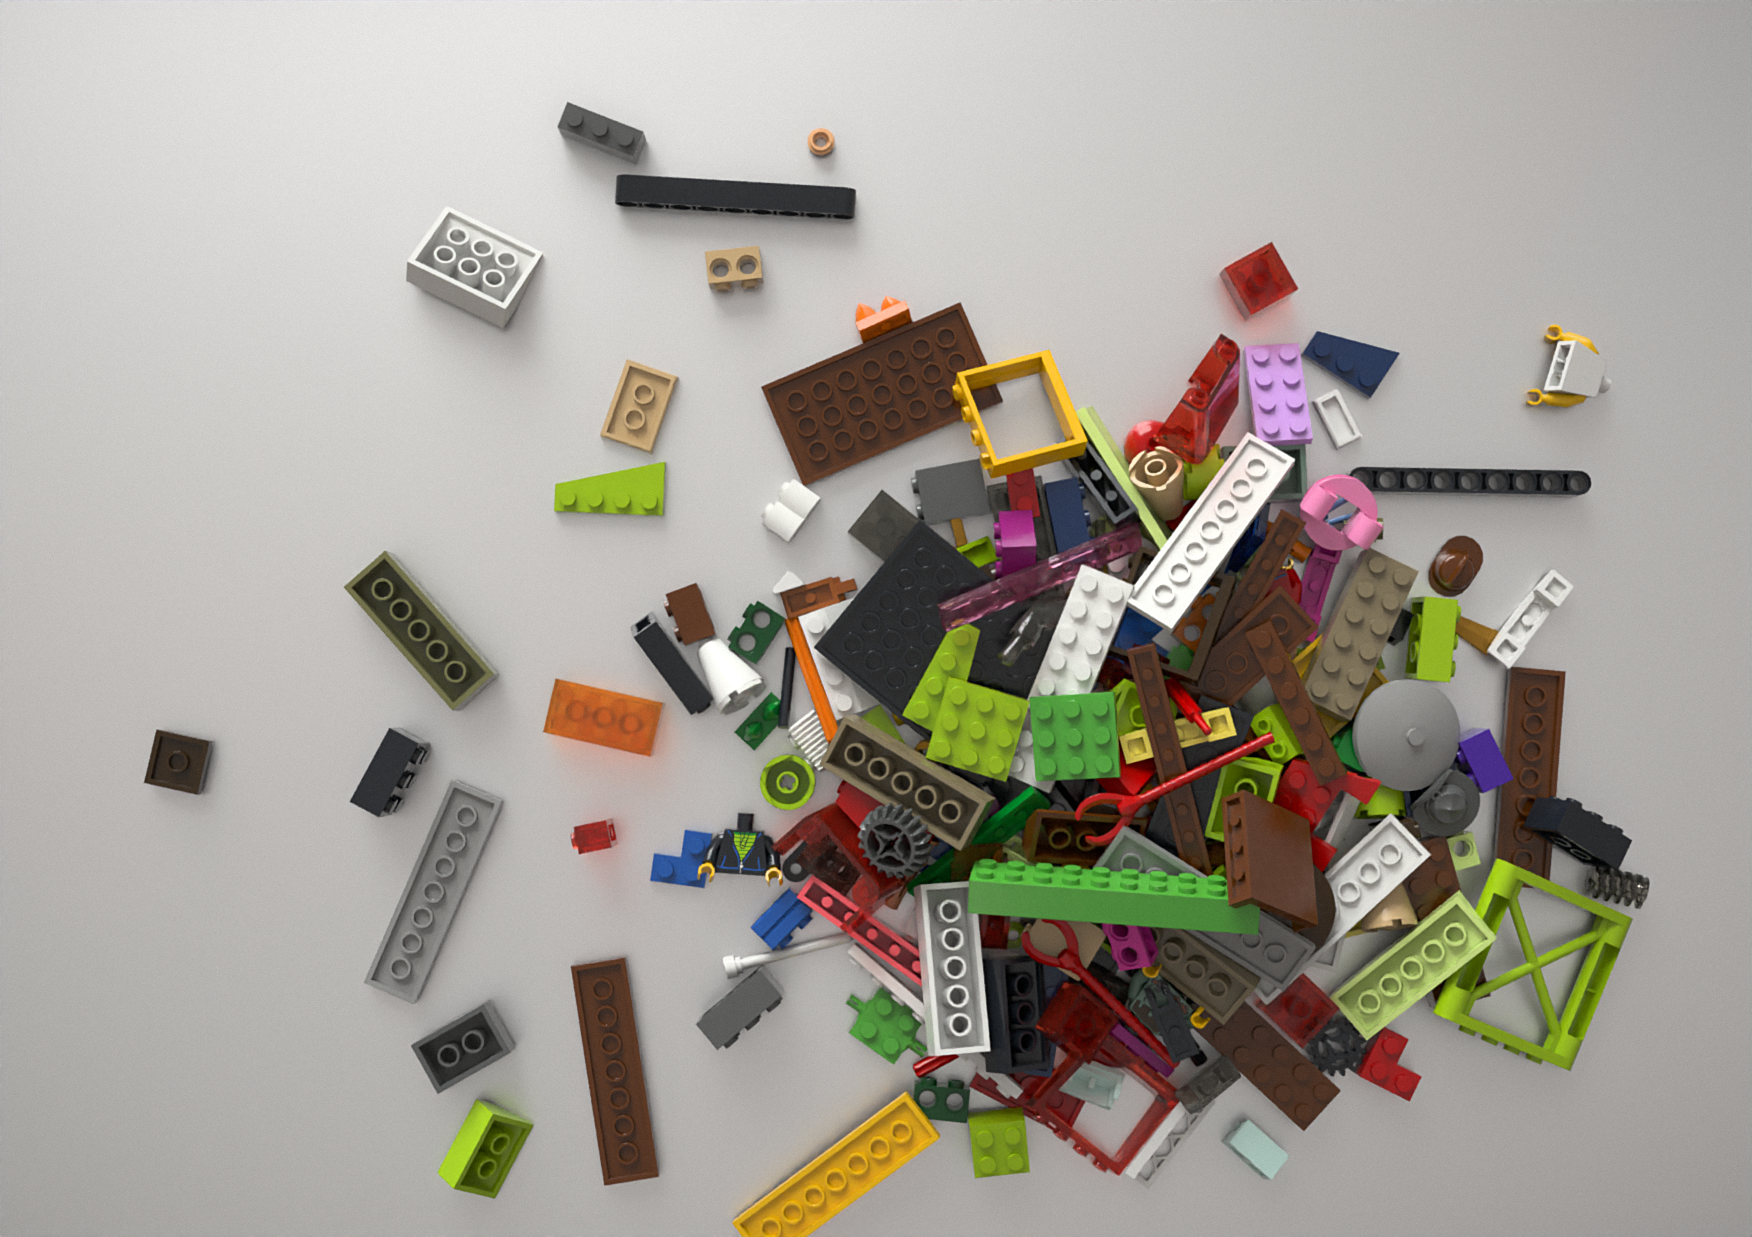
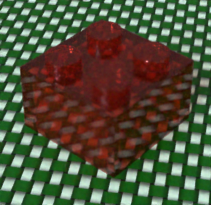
M1272 242L1225 267L1219 274L1245 321L1287 299L1298 290L1297 285Z
M1304 973L1296 978L1284 992L1282 991L1268 1005L1262 1000L1256 1005L1274 1025L1302 1049L1340 1009Z
M1064 981L1034 1028L1070 1058L1090 1065L1119 1017L1084 987Z

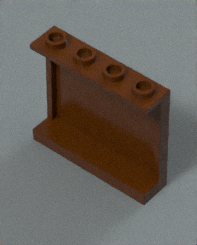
M1246 790L1221 798L1228 906L1236 909L1248 904L1260 907L1291 920L1294 933L1318 926L1309 819Z

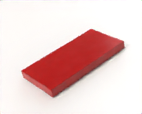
M1054 1067L1052 1078L1026 1074L1024 1072L1008 1074L1024 1088L1017 1099L1013 1096L1006 1098L996 1089L997 1082L991 1077L986 1080L977 1071L975 1072L969 1087L1009 1108L1022 1107L1025 1116L1065 1137H1068L1085 1103L1082 1099L1059 1091L1063 1072Z

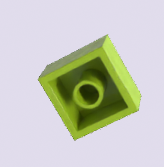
M1022 1107L968 1113L975 1178L1030 1172L1026 1126Z

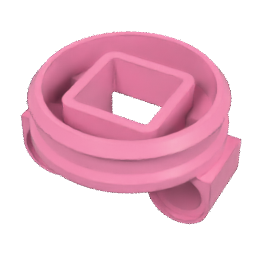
M1330 475L1318 480L1308 489L1300 503V518L1307 522L1304 526L1306 533L1316 544L1326 549L1347 550L1359 545L1368 550L1384 528L1382 524L1377 522V504L1371 491L1361 481L1348 475ZM1336 494L1357 507L1342 530H1338L1323 520L1337 501L1338 497Z

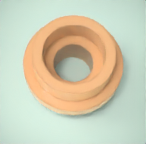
M818 128L810 133L808 147L815 155H827L834 148V137L829 130ZM824 139L826 144L823 147H819L816 141Z

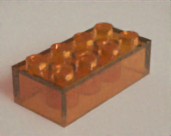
M555 678L543 732L651 757L654 756L666 703Z

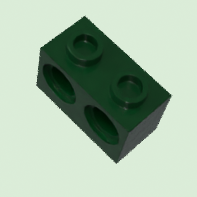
M759 601L755 605L749 604L742 615L745 618L744 623L740 628L735 626L727 639L731 642L728 646L729 648L756 665L786 620V618ZM762 612L767 613L770 617V623L764 628L757 627L755 624V617ZM746 635L753 636L755 639V646L749 651L743 650L740 646L741 639Z
M924 1076L921 1077V1080L914 1081L913 1100L928 1119L967 1123L970 1087L969 1085H964L965 1081L949 1079L948 1083L937 1082V1078ZM922 1092H933L935 1099L931 1103H923L919 1099ZM951 1094H959L962 1097V1102L958 1106H951L947 1103V1098Z

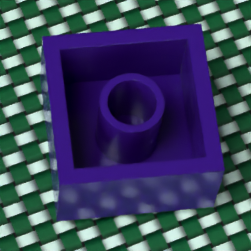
M1473 728L1460 735L1459 748L1454 759L1455 765L1459 772L1467 775L1475 783L1479 793H1485L1514 779L1490 729Z

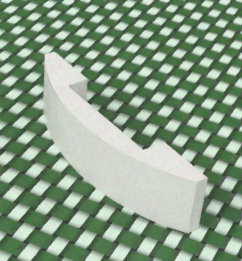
M1554 569L1551 570L1513 612L1494 638L1487 652L1505 668L1510 669L1526 649L1524 646L1553 609L1560 606L1574 586Z

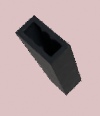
M650 612L630 627L633 638L691 715L695 712L700 714L708 709L711 705L710 702L713 700L712 694L655 614Z

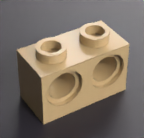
M759 246L705 251L710 289H715L716 292L730 291L733 286L753 289L757 288L758 284L764 283ZM745 263H752L756 266L755 271L751 274L742 273L741 267ZM719 266H725L729 271L726 276L717 277L714 275L715 269Z

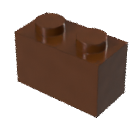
M697 583L665 594L667 601L663 602L668 616H674L677 626L673 627L678 643L683 641L685 646H689L717 635Z

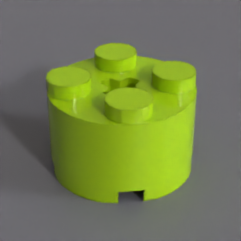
M1219 444L1191 445L1181 447L1179 450V455L1184 464V500H1198L1225 464L1224 459H1220Z
M792 754L781 755L772 759L764 767L760 778V789L766 801L782 810H794L803 806L813 795L816 786V777L811 766L803 758ZM787 774L789 778H795V782L792 784L793 789L789 790L787 786L782 787L783 775Z
M1380 784L1367 805L1360 801L1353 818L1385 819L1390 813L1395 815L1396 818L1406 816L1403 791L1391 789Z

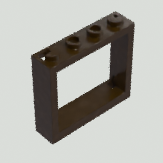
M1140 546L1137 554L1133 553L1132 558L1129 560L1128 568L1131 570L1128 578H1123L1122 581L1135 585L1140 579L1145 565H1150L1159 552ZM1217 571L1213 575L1208 585L1220 589L1189 672L1160 662L1164 676L1198 687L1234 591L1235 577ZM1127 606L1107 656L1130 663L1127 650L1115 646L1129 609Z

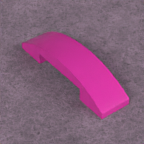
M1314 542L1301 578L1303 587L1299 606L1319 626L1322 618L1320 614L1336 564H1339L1343 550L1326 549ZM1318 629L1305 640L1313 642Z

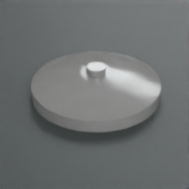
M1411 679L1391 681L1375 689L1360 706L1353 725V748L1360 766L1370 778L1378 779L1381 781V785L1395 790H1419L1433 784L1452 765L1458 752V743L1460 742L1459 719L1451 701L1435 686Z

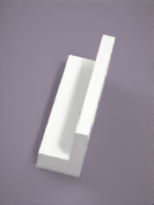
M1188 1081L1122 1166L1124 1172L1133 1180L1135 1178L1149 1189L1216 1102L1192 1082ZM1198 1096L1206 1101V1104L1200 1111L1189 1112V1107ZM1196 1116L1191 1122L1190 1117ZM1186 1117L1187 1128L1185 1131L1172 1134V1129L1179 1120ZM1173 1138H1178V1140L1174 1144ZM1165 1139H1169L1170 1150L1168 1153L1155 1155V1151ZM1156 1160H1161L1157 1166ZM1148 1161H1153L1154 1171L1146 1180L1139 1172Z

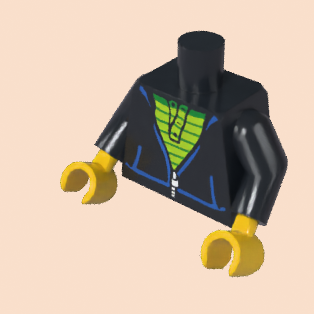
M738 813L737 828H725L724 832L717 833L706 849L702 865L698 869V880H700L702 873H709V883H711L715 872L765 876L767 886L769 887L772 878H779L780 886L783 884L780 852L772 837L765 835L764 830L753 829V813Z

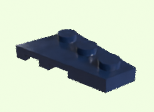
M1317 331L1301 356L1367 399H1370L1400 353Z

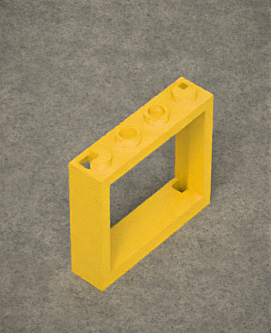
M1050 350L957 373L955 385L952 386L953 395L957 401L960 400L962 418L965 423L970 425L972 443L974 447L978 446L981 453L979 456L983 470L988 471L990 479L1084 455L1088 441ZM1039 373L1066 442L997 459L970 390Z

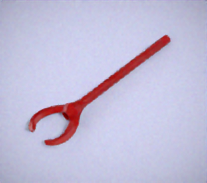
M1269 732L1140 795L1124 796L1116 793H1099L1086 798L1080 803L1075 812V818L1078 821L1089 808L1101 804L1116 805L1122 816L1110 832L1099 837L1085 836L1086 842L1097 846L1112 843L1123 825L1128 827L1135 814L1145 804L1175 791L1194 780L1200 779L1202 776L1210 774V772L1212 773L1250 753L1256 752L1258 749L1260 750L1274 743L1275 739L1272 733Z
M1042 919V922L1051 923L1058 927L1065 937L1067 948L1062 950L1058 957L1040 952L1032 945L1028 931L1022 933V946L1032 959L1044 965L1059 967L1078 975L1172 1069L1178 1067L1180 1061L1173 1064L1166 1046L1151 1034L1082 965L1077 937L1074 930L1065 920Z

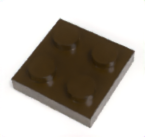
M156 729L144 783L200 795L213 741Z

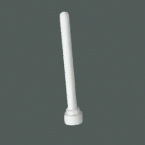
M844 932L785 947L783 950L778 949L740 959V956L734 957V955L724 957L723 962L727 978L739 977L740 973H744V969L849 943L853 940V937Z

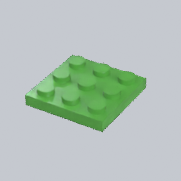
M1115 691L1029 697L1036 781L1121 777Z

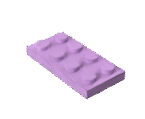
M1299 343L1245 346L1243 353L1255 437L1271 446L1311 444L1313 436Z

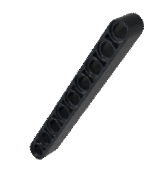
M622 174L616 177L615 204L637 208L853 219L855 218L856 190L848 187Z
M1357 467L1346 473V475L1351 477L1354 474L1361 475L1364 481L1363 484L1372 494L1572 498L1587 493L1591 488V478L1584 471ZM1382 474L1390 478L1389 488L1381 485L1380 476ZM1408 475L1416 477L1418 482L1416 488H1411L1408 485ZM1436 475L1444 479L1443 489L1435 485L1434 478ZM1463 476L1470 478L1472 483L1470 489L1463 487L1461 482ZM1490 476L1498 480L1499 485L1496 490L1489 485ZM1517 477L1524 479L1526 484L1524 490L1517 487ZM1545 477L1552 481L1551 490H1547L1543 485ZM1572 478L1577 479L1579 482L1578 491L1571 487L1570 482Z

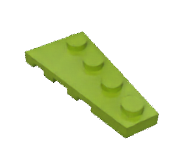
M666 462L555 484L554 511L663 517Z
M955 617L902 716L933 732L949 677L966 682L968 680L980 634L979 629Z

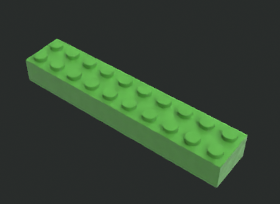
M981 859L974 862L969 879L968 913L1258 935L1260 907L1252 904L1237 909L1228 906L1227 879L1219 875L1200 878L1191 873H1181L1179 876L1167 875V873L1162 871H1152L1150 874L1138 873L1134 869H1123L1119 872L1110 871L1106 867H1095L1091 870L1081 869L1077 865L1053 867L1049 863L1024 865L1021 861L996 863L993 859Z

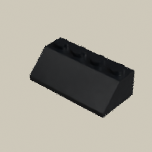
M1029 955L999 956L982 959L991 1050L985 1052L986 1072L1012 1074L1050 1067L1043 964L1035 961Z

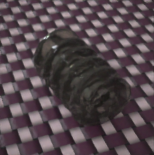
M1595 866L1589 868L1585 879L1586 891L1592 890V898L1597 899L1600 892H1602L1603 901H1608L1611 895H1613V903L1619 904L1623 897L1624 906L1629 907L1634 900V907L1636 909L1642 907L1647 898L1650 885L1649 878H1644L1641 874L1633 875L1632 872H1622L1620 869L1612 870Z

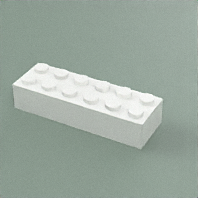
M969 881L924 884L914 887L928 1056L991 1051L978 914L968 913Z

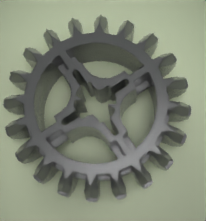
M892 803L878 806L874 811L869 812L865 820L861 822L859 826L861 830L857 835L862 840L858 847L865 849L862 857H868L871 860L869 866L876 865L878 873L886 871L887 878L895 875L897 879L903 878L905 875L907 877L912 876L916 871L923 868L930 857L929 852L933 845L928 842L931 840L932 835L925 833L928 824L922 825L919 822L921 815L914 817L912 815V808L904 811L902 804L894 807ZM898 837L899 839L892 845L891 843Z

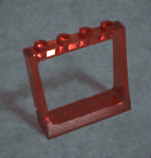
M1092 1028L1052 1073V1078H1048L1025 1105L1035 1112L1032 1117L1044 1126H1047L1049 1123L1055 1128L1052 1133L1064 1142L1068 1139L1074 1143L1072 1149L1085 1158L1087 1155L1091 1156L1094 1159L1092 1162L1094 1167L1103 1173H1106L1108 1170L1119 1176L1159 1124L1183 1098L1184 1094L1106 1031ZM1097 1050L1155 1096L1153 1104L1112 1159L1046 1107L1048 1100Z

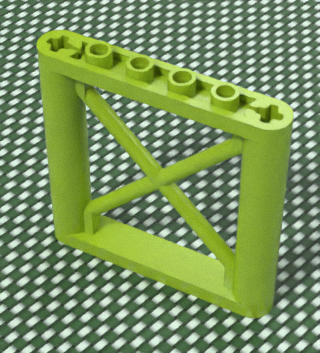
M1496 858L1475 912L1496 936L1507 907H1509L1526 963L1475 987L1493 944L1492 942L1446 978L1432 1013L1459 1024L1458 1030L1471 1036H1475L1476 1032L1482 1034L1481 1040L1497 1046L1498 1041L1504 1043L1503 1049L1519 1055L1521 1051L1526 1052L1525 1058L1541 1065L1544 1060L1571 1071L1633 918ZM1523 884H1527L1596 915L1597 917L1591 931L1537 957L1518 901ZM1591 944L1558 1023L1541 968ZM1531 974L1549 1029L1544 1046L1541 1047L1470 1017L1469 1014L1475 1000Z

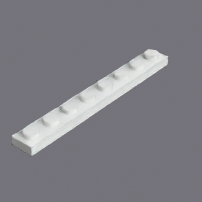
M856 942L848 950V953L851 955L849 960L860 970L865 967L872 973L870 979L881 988L884 986L888 987L893 992L891 997L901 1006L907 1004L914 1010L912 1015L924 1025L923 1000ZM983 1052L957 1054L964 1061L970 1059L977 1065L975 1070L983 1078L988 1080L991 1077L997 1082L996 1089L1006 1098L1013 1096L1017 1099L1023 1092L1024 1088L1010 1075L986 1072L985 1054Z

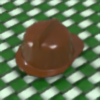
M1456 536L1449 539L1443 545L1428 571V580L1431 587L1438 594L1445 597H1454L1462 594L1470 586L1483 563V552L1480 545L1468 536Z

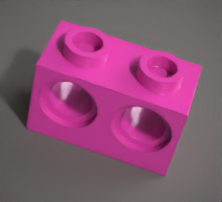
M1102 923L1103 932L1108 936L1111 944L1112 958L1114 961H1117L1120 971L1150 967L1159 952L1150 927L1126 925L1127 927H1124L1120 924Z

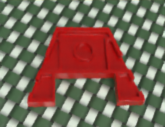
M1294 758L1279 782L1274 804L1309 819L1313 863L1323 872L1337 849L1314 835L1313 831L1341 789L1367 805L1380 786L1381 781L1374 778L1360 777L1355 773L1347 771L1346 775L1320 786L1309 762Z

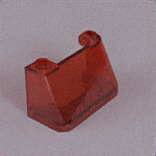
M1223 334L1219 335L1188 380L1191 384L1195 382L1197 388H1189L1184 393L1181 400L1153 438V440L1191 464H1201L1207 458L1239 402L1240 349L1233 340Z

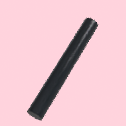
M786 647L778 720V728L781 729L789 728L796 658L793 647Z

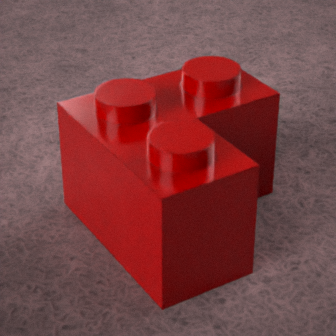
M1387 1027L1382 1028L1368 1039L1364 1047L1367 1053L1361 1054L1359 1057L1363 1063H1356V1071H1354L1361 1078L1409 1102L1422 1077L1398 1064L1409 1039Z

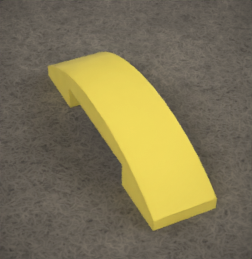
M1229 707L1201 713L1205 722L1212 729V733L1208 736L1202 732L1195 722L1190 723L1186 717L1175 719L1182 748L1237 735ZM1147 728L1119 736L1127 764L1154 757Z

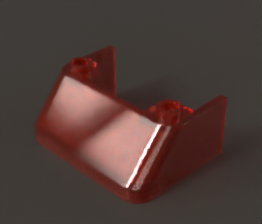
M833 802L803 818L771 847L783 856L801 839L806 843L815 844L827 835L862 874V877L852 888V897L860 909L839 926L850 935L904 887L906 877L897 879L894 875L887 878L886 871L878 873L876 865L869 866L871 860L868 857H862L865 849L858 847L862 841L857 837L860 831L859 827L836 802Z

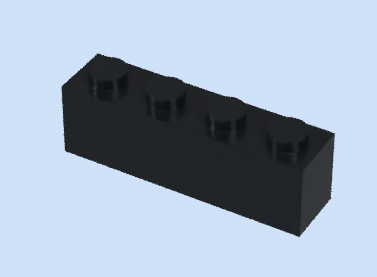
M1065 436L1055 441L1056 444L1066 442ZM1089 441L1087 442L1084 455L1063 460L1074 477H1077L1078 482L1083 483L1085 492L1117 537L1141 522L1138 508Z

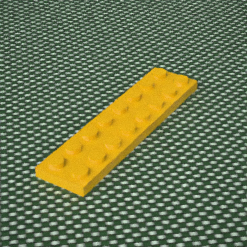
M906 1091L735 1218L732 1224L742 1237H807L937 1141L941 1135Z

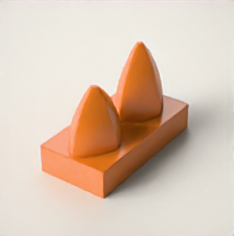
M885 296L881 305V311L878 313L871 307L861 303L858 304L856 309L855 324L863 343L912 323L910 311L905 300L900 302L893 297Z

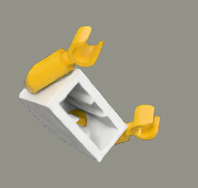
M1558 325L1549 326L1548 330L1555 332L1557 337L1545 335V342L1555 344L1558 340L1560 341L1557 344L1544 387V391L1548 393L1545 395L1538 389H1532L1527 393H1535L1538 396V401H1526V404L1536 406L1543 402L1546 403V406L1568 408L1584 403L1586 398H1595L1598 395V391L1601 393L1607 392L1611 386V379L1603 376L1607 363L1605 359L1599 356V352L1589 338L1571 332L1562 333V329Z

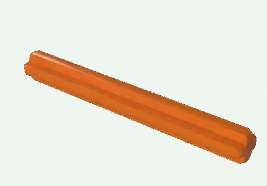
M787 618L785 626L824 735L830 744L838 729L836 720L799 618Z

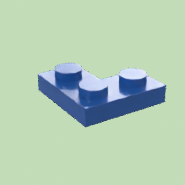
M685 830L681 856L654 853L650 881L705 888L707 873H702L700 880H698L697 875L706 849L712 841L713 833Z

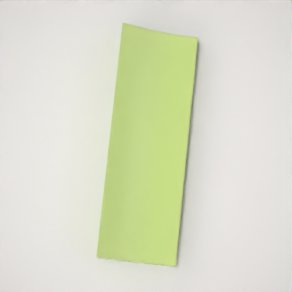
M1093 406L1081 408L1076 411V414L1087 440L1138 508L1141 522L1136 527L1143 538L1152 542L1158 549L1157 551L1160 552L1172 535L1165 521L1156 515L1131 483L1130 465Z
M1459 890L1421 920L1418 925L1412 927L1333 990L1330 999L1361 1035L1368 1040L1484 950L1497 937Z

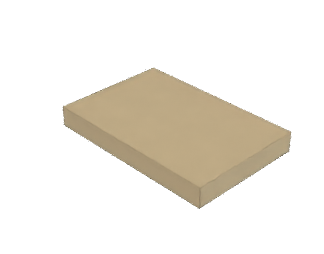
M627 359L600 436L652 454L679 378Z

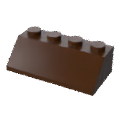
M1036 809L1026 820L1022 840V848L1027 861L1094 866L1109 844L1102 846L1091 845L1086 842L1085 836L1099 837L1107 834L1117 825L1122 816L1084 813L1083 817L1078 821L1075 818V812ZM1133 817L1128 827L1144 836L1147 819Z

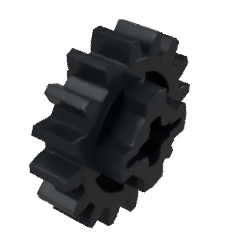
M1340 1015L1337 1016L1336 1021L1331 1016H1327V1023L1325 1024L1317 1020L1319 1028L1317 1030L1310 1028L1309 1031L1313 1034V1037L1305 1038V1041L1311 1044V1047L1305 1050L1306 1053L1314 1055L1310 1062L1313 1065L1320 1063L1318 1069L1322 1073L1328 1068V1074L1333 1077L1336 1070H1338L1341 1076H1345V1069L1347 1068L1352 1072L1356 1071L1353 1064L1355 1062L1363 1063L1359 1058V1054L1367 1053V1050L1361 1047V1044L1367 1042L1366 1039L1358 1037L1360 1032L1353 1028V1024L1349 1020L1344 1024V1017ZM1332 1028H1337L1333 1033H1325ZM1351 1037L1353 1040V1050L1350 1049L1349 1045ZM1327 1040L1338 1043L1345 1051L1334 1049ZM1319 1041L1322 1042L1323 1047L1321 1055L1319 1053ZM1346 1058L1345 1061L1335 1064L1338 1059Z

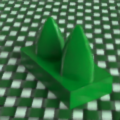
M771 692L734 732L754 751L778 726L780 699Z

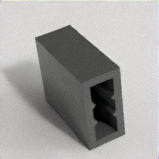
M980 458L915 470V477L911 478L913 494H919L920 504L916 505L918 521L920 519L924 520V523L929 526L950 522V520L957 518L967 519L990 513Z

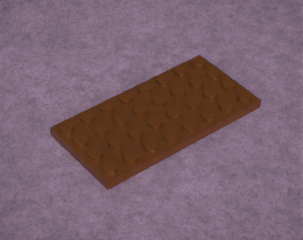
M961 302L761 386L800 480L803 486L806 487L963 420L961 413L962 405L960 400L957 401L952 390L957 373L986 366L987 362ZM996 384L970 390L978 413L1003 403Z

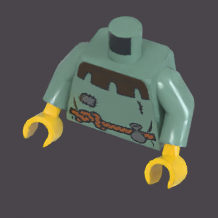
M1159 964L1158 967L1140 968L1131 977L1127 994L1130 1000L1128 1005L1135 1013L1134 1017L1145 1028L1148 1027L1155 1035H1159L1160 1032L1151 1013L1152 1008L1144 989L1150 987L1153 990L1158 1007L1168 1003L1160 987V982L1166 980L1159 974L1162 964ZM1166 980L1174 1000L1177 999L1189 1029L1195 1027L1204 1028L1211 1020L1210 1017L1207 1019L1200 1017L1204 1008L1199 1007L1191 1014L1194 1011L1192 1005ZM1126 1023L1124 1024L1135 1037L1138 1035Z

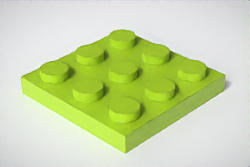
M949 677L925 758L1006 782L1030 700Z

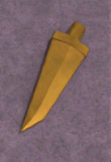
M1463 616L1460 617L1458 623L1456 622L1455 633L1486 656L1489 654L1487 652L1489 646L1499 633L1495 629L1486 627Z

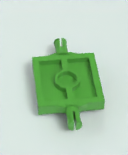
M881 987L866 1003L856 998L853 994L850 995L849 998L857 1003V1005L850 1000H847L845 1004L856 1010L858 1015L856 1022L848 1032L893 1065L908 1048L921 1058L923 1057L924 1053L917 1049L916 1046L924 1052L927 1051V1047L915 1039L917 1030L922 1023L912 1015V1009L906 1005L901 1006Z

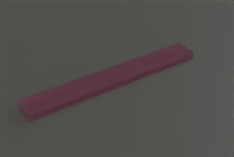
M1132 522L938 604L943 629L949 632L1077 577L1081 565L1096 569L1138 551L1139 547L1142 546L1139 525L1136 522Z

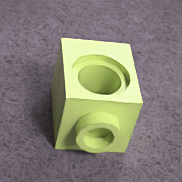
M1461 831L1457 834L1446 836L1455 871L1481 864L1472 832ZM1458 841H1462L1464 844V851L1460 855H1456L1454 852V845Z

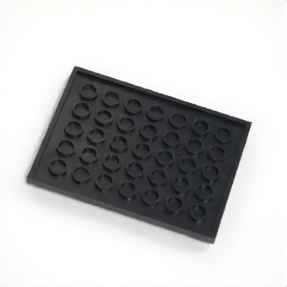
M920 519L814 646V649L925 740H931L932 731L902 716L955 617L980 630L967 682L1023 699H1028L1055 630ZM987 777L982 787L985 788L992 778Z

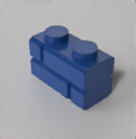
M791 887L750 927L772 950H775L778 946L783 950L793 939L790 934L797 927L802 930L813 919L810 916L813 909L798 899V894Z

